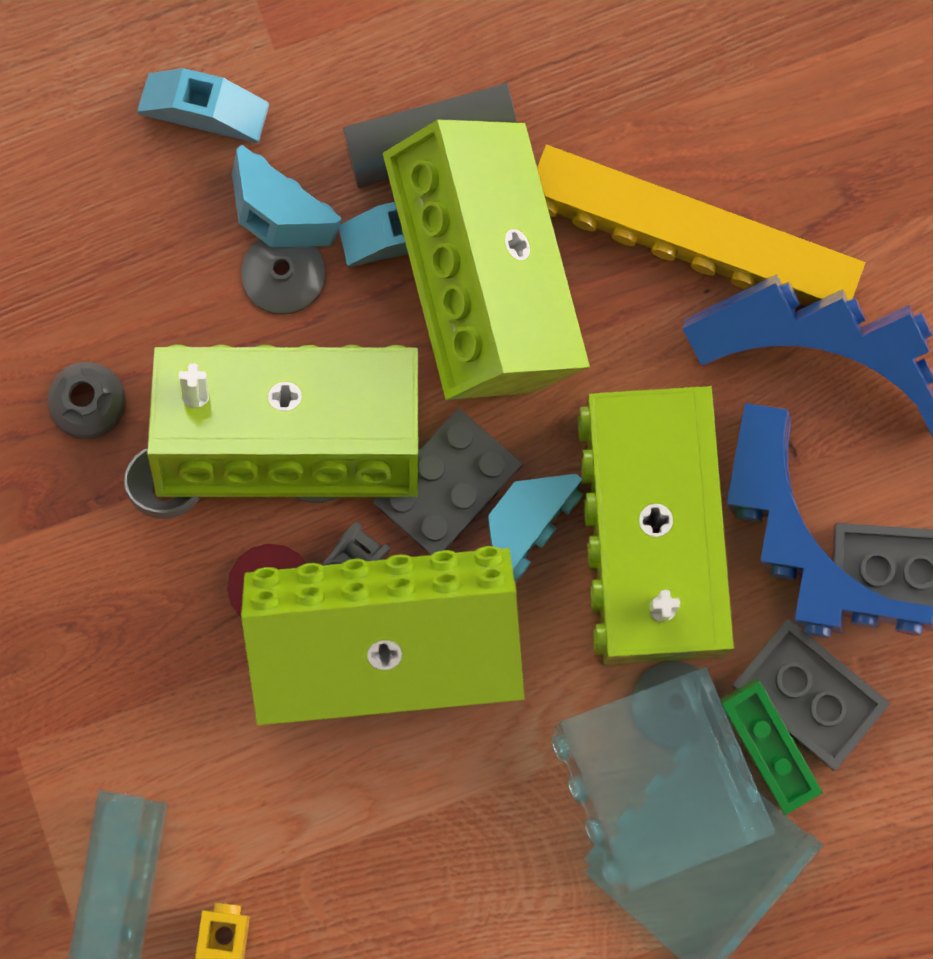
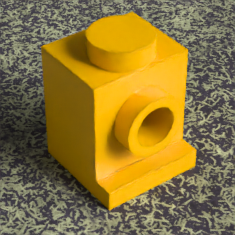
M215 903L214 911H202L195 959H244L250 916L240 915L241 906ZM222 927L230 928L233 933V938L228 944H222L217 938V933Z

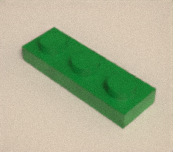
M757 678L718 700L784 815L789 814L823 793Z

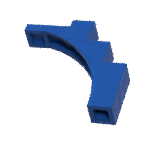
M776 274L686 318L682 329L701 366L732 353L768 346H800L821 349L857 361L881 374L900 388L917 405L933 437V391L929 385L933 383V373L925 358L917 360V357L929 352L927 338L933 336L923 313L914 315L910 305L904 306L865 326H861L860 323L866 321V318L857 299L854 297L848 300L842 289L796 312L794 308L800 304L791 284L787 282L782 285Z
M745 403L726 504L732 513H737L736 518L739 520L761 523L763 517L768 518L760 561L765 569L770 570V576L785 580H796L797 574L803 575L795 621L799 627L805 628L804 634L819 638H830L831 632L842 634L845 617L852 618L851 624L866 628H878V622L896 625L895 631L908 635L921 636L923 629L933 631V606L891 600L868 589L835 564L816 543L799 514L792 492L788 463V446L792 419L788 409Z

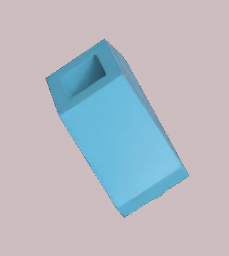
M181 68L148 73L137 113L138 115L259 144L269 102L225 78Z
M241 145L236 150L231 173L238 223L272 248L331 246L336 239L342 218L328 204L319 202L304 191L294 179L285 177L270 166L264 157L254 154Z
M395 202L376 206L339 226L348 268L408 254Z
M577 474L515 481L488 515L491 546L500 549L510 548L515 583L531 564L526 557L534 546L537 545L542 549L556 532L557 528L552 523L561 511L569 515L582 498L583 494L578 491L581 487L582 478Z

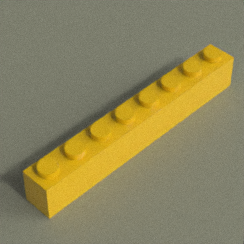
M547 144L537 166L550 217L560 214L573 219L572 223L581 229L595 231L597 228L611 233V237L621 244L635 246L638 243L651 248V252L655 256L664 260L674 261L675 258L691 263L692 269L705 275H714L716 272L731 278V283L742 289H748L777 274L782 285L787 282L791 284L799 304L809 306L842 289L848 300H850L854 296L866 263Z

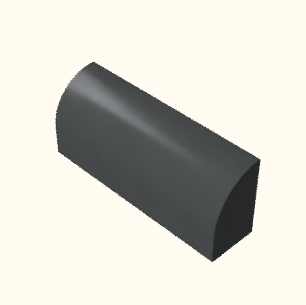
M501 84L343 127L346 148L357 187L388 180L389 176L383 152L436 120L517 123L508 84Z

